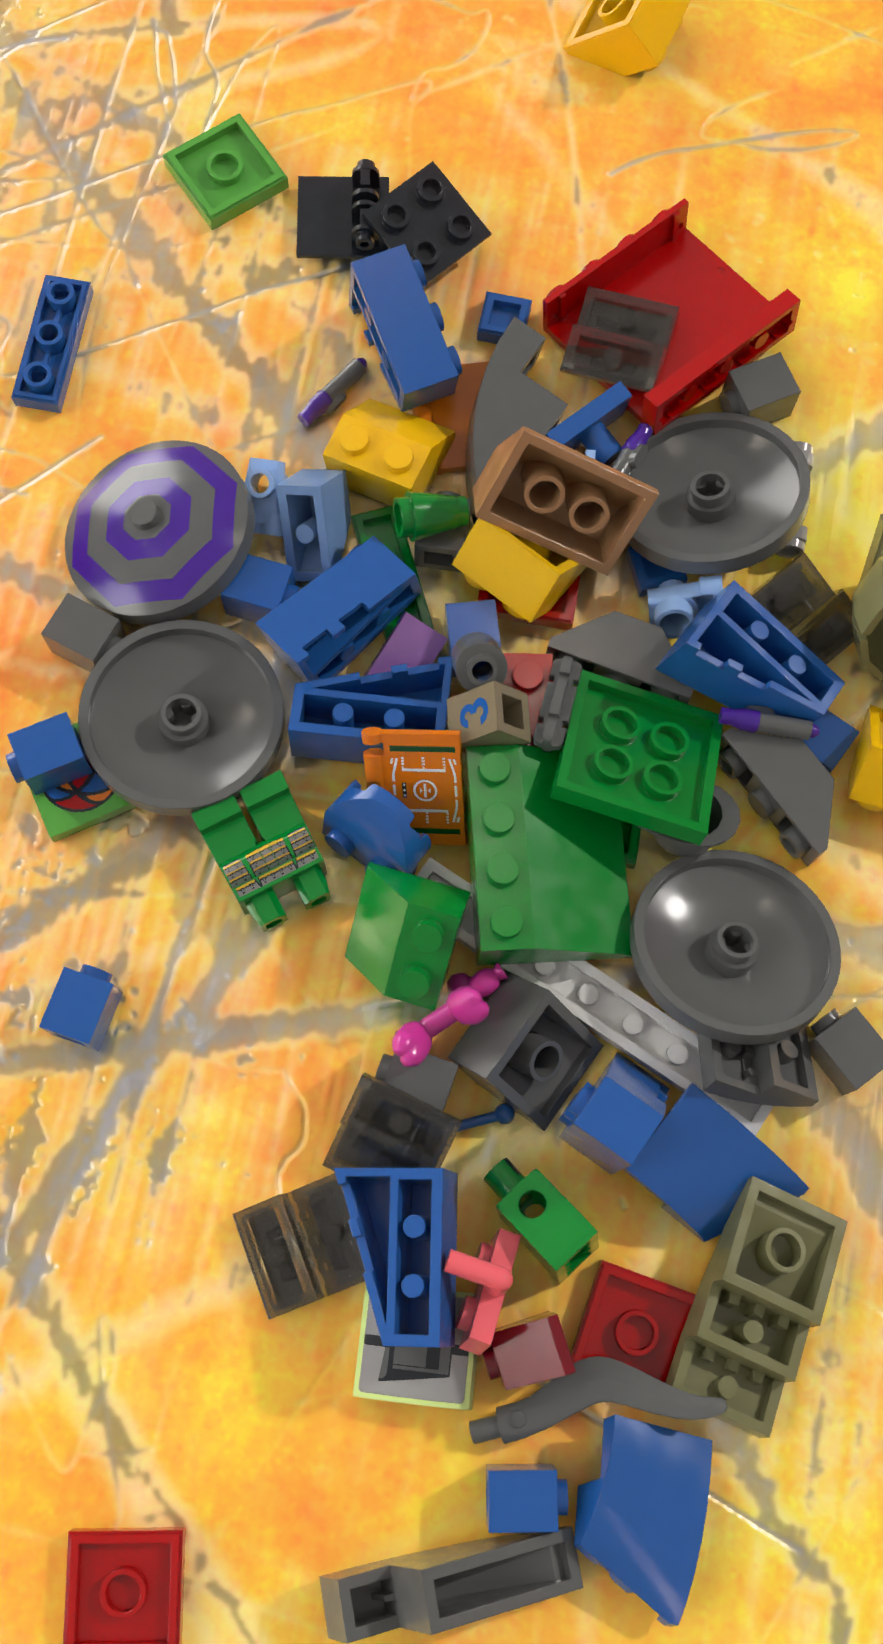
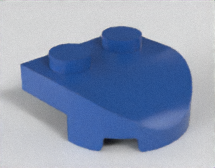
M357 779L352 781L324 813L322 834L325 835L326 843L337 854L345 858L351 855L365 866V872L369 862L415 875L418 862L431 848L429 835L424 833L420 835L410 827L414 814L391 793L376 784H372L366 790H362Z

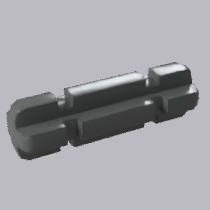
M564 656L563 659H555L552 664L549 680L553 682L548 681L538 717V720L542 723H537L533 736L534 745L542 748L544 752L551 753L553 750H560L564 744L567 730L562 727H568L577 693V687L573 685H579L583 670L580 663L573 661V657Z

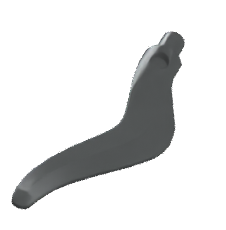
M595 1356L573 1363L576 1370L575 1373L552 1379L531 1396L518 1402L496 1407L495 1415L469 1421V1430L474 1444L502 1438L503 1443L507 1444L546 1430L566 1418L602 1402H613L652 1414L687 1420H700L719 1416L726 1412L727 1403L723 1398L704 1397L681 1391L623 1362L609 1357Z

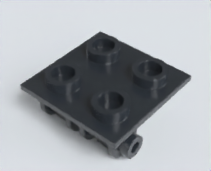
M359 160L357 166L352 170V177L298 176L297 258L362 259L389 249L362 216L363 212L389 194V177H380V172L372 160Z
M434 161L362 213V216L389 249L403 244L406 245L411 259H418L420 261L427 284L492 235Z

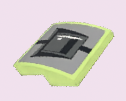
M365 1285L353 1397L439 1408L472 1410L478 1355L459 1349L463 1331L456 1328L455 1347L383 1346ZM456 1291L455 1325L465 1295L473 1297L474 1293Z

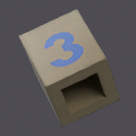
M492 681L446 699L447 730H461L463 753L466 752V747L525 745L531 743L528 696L526 693L497 681Z

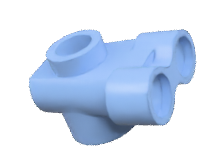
M252 457L249 459L245 484L254 504V533L283 537L276 485L288 478L285 474V462ZM263 475H266L269 480V486L265 492L259 493V480Z
M722 575L701 576L699 581L683 583L674 579L667 580L660 584L658 588L647 589L650 624L663 628L667 638H679L701 608L723 590Z

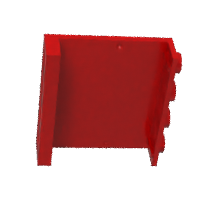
M685 198L670 209L660 211L653 218L652 222L635 234L625 236L618 243L617 247L600 259L590 261L581 273L564 285L554 287L546 298L543 299V330L571 357L575 354L577 356L656 371L651 386L647 390L623 384L632 395L626 409L640 423H646L651 426L653 435L657 434L725 383L730 370L752 363L792 333L795 329L801 302L788 288L769 302L686 228L689 202ZM600 300L672 317L673 321L663 352L585 328L584 325L592 301ZM593 377L606 390L616 384V382Z

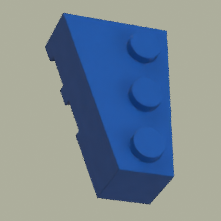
M372 536L363 544L354 547L347 556L270 611L255 624L276 655L304 682L335 677L422 593V589L416 573L381 541Z

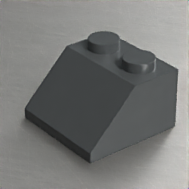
M508 972V978L502 980L499 987L487 1001L489 1006L488 1017L477 1025L469 1026L448 1058L453 1063L458 1064V1067L475 1083L503 1103L511 1106L515 1112L533 1125L545 1131L604 1045L550 990Z

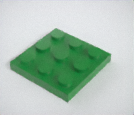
M582 670L579 685H574L577 687V693L569 725L565 727L567 733L563 747L560 749L550 798L700 846L708 834L723 724L718 723L719 714Z

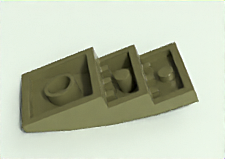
M754 1176L749 1177L725 1224L701 1280L665 1383L693 1395L723 1398L727 1403V1410L715 1418L758 1438H770L784 1383L795 1382L809 1328L821 1325L848 1221Z

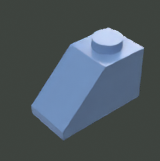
M301 469L276 485L286 563L293 567L295 581H313L342 559L351 521L346 470Z

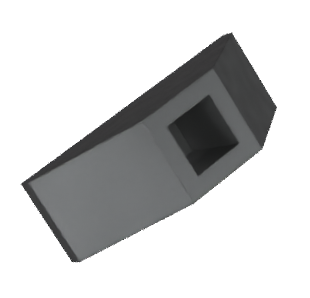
M617 611L552 636L547 646L546 654H553V661L555 659H563L564 656L573 657V661L580 663L585 671L688 704L693 692V688L655 669L672 647L663 628Z
M733 728L724 732L721 736L718 765L729 778H737L749 793L747 798L753 810L761 818H769L780 832L779 839L784 849L793 858H800L808 867L828 848L835 779L801 739L758 732L752 733Z

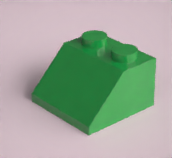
M369 862L345 957L384 996L435 1011L447 978L471 892Z

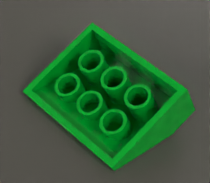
M519 744L466 747L463 777L477 966L495 965L496 963L504 965L632 958L629 940L631 915L621 820L550 798L560 750H553L551 753H548L539 747Z

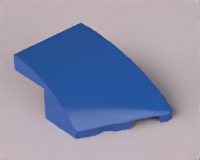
M693 1083L688 1085L662 1119L634 1163L624 1169L627 1174L663 1202L662 1209L703 1242L721 1235L749 1177L754 1176L796 1197L804 1195L809 1189L800 1177L760 1139Z
M614 1414L605 1418L603 1423L600 1478L578 1486L574 1547L592 1563L604 1567L609 1572L611 1579L626 1593H635L659 1614L657 1620L661 1624L669 1627L678 1626L688 1600L702 1543L711 1476L712 1440Z

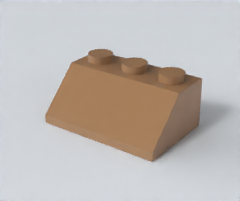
M525 426L521 427L495 448L473 487L476 517L608 576L659 496L658 489Z

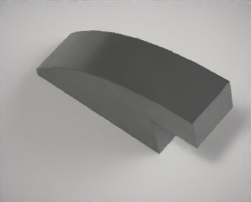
M516 317L513 318L499 339L490 358L469 420L465 450L466 486L468 498L472 499L471 516L473 524L478 519L475 516L473 487L495 448L523 426L546 436L551 429L560 423L568 406L566 402L526 376L537 362L546 338Z
M571 1526L558 1527L559 1532L515 1533L392 1557L319 1576L328 1639L348 1644L397 1628L434 1635L582 1589L584 1587L577 1550L574 1547L573 1528Z

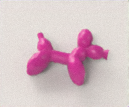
M496 963L493 969L484 968L479 970L472 977L466 973L451 975L447 981L449 995L446 1003L422 1020L405 1023L395 1032L392 1039V1049L400 1057L403 1066L415 1067L425 1061L432 1046V1038L455 1022L459 1021L463 1025H477L488 1017L489 1006L482 998L494 993L499 987L500 980L508 978L499 963Z

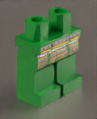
M281 770L248 785L239 792L243 804L262 839L258 843L234 796L191 814L197 829L244 914L250 913L263 932H268L288 920L279 898L294 890H297L306 910L313 909L331 899L325 877L327 870L324 859L301 816Z

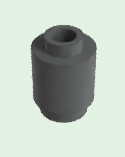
M472 632L462 636L455 643L451 653V661L459 683L466 690L469 691L492 681L504 682L508 670L507 661L499 644L492 636L482 632ZM480 661L487 662L483 667L473 669L476 663Z

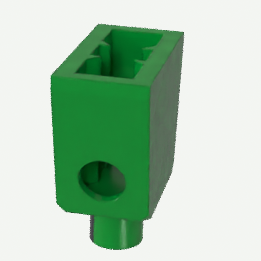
M504 1158L484 1177L485 1183L501 1199L496 1205L499 1217L513 1233L521 1235L520 1241L559 1285L599 1248L598 1231L538 1169H534L525 1177L508 1158ZM533 1204L541 1205L544 1208V1212L535 1218H528L524 1213Z

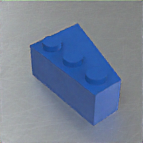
M405 244L351 262L349 306L354 315L360 312L363 314L368 330L364 331V336L369 347L376 346L382 361L380 369L401 412L455 394L458 377L462 374L461 361L455 347H447L441 331H444L441 311L436 302L429 303L424 288L427 287V281L423 267L418 259H411Z
M735 580L701 608L655 668L729 708H746L750 705L772 708L777 715L812 720L813 722L826 713L845 684L835 672Z
M451 655L439 657L437 663L410 668L407 667V663L391 666V671L361 677L359 672L296 683L288 726L291 756L364 764L363 752L370 748L384 750L383 743L377 745L362 743L361 731L367 727L446 730L448 720L446 699L450 698L453 674Z
M617 1051L595 1085L593 1086L587 1081L565 1108L558 1119L566 1125L559 1138L612 1175L634 1163L664 1118L667 1105L665 1102L668 1099L666 1094L670 1088Z
M334 1168L338 1185L342 1186L351 1218L348 1220L353 1238L357 1240L365 1269L363 1276L382 1345L395 1347H455L456 1276L444 1272L443 1269L450 1249L457 1251L458 1174L445 1168Z

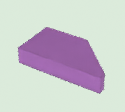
M404 611L363 676L391 671V666L406 663L408 668L432 664L448 638Z

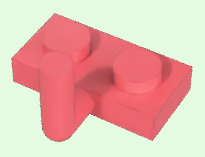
M500 1228L489 1243L481 1241L475 1257L450 1249L443 1271L477 1283L474 1296L465 1295L457 1316L455 1328L463 1331L459 1349L480 1356L491 1346L505 1293L513 1283L511 1271L521 1235Z

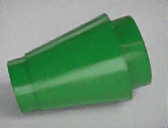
M407 491L404 497L394 498L393 520L397 536L399 538L409 537L410 541L414 542L456 529L460 526H467L469 523V506L466 497Z

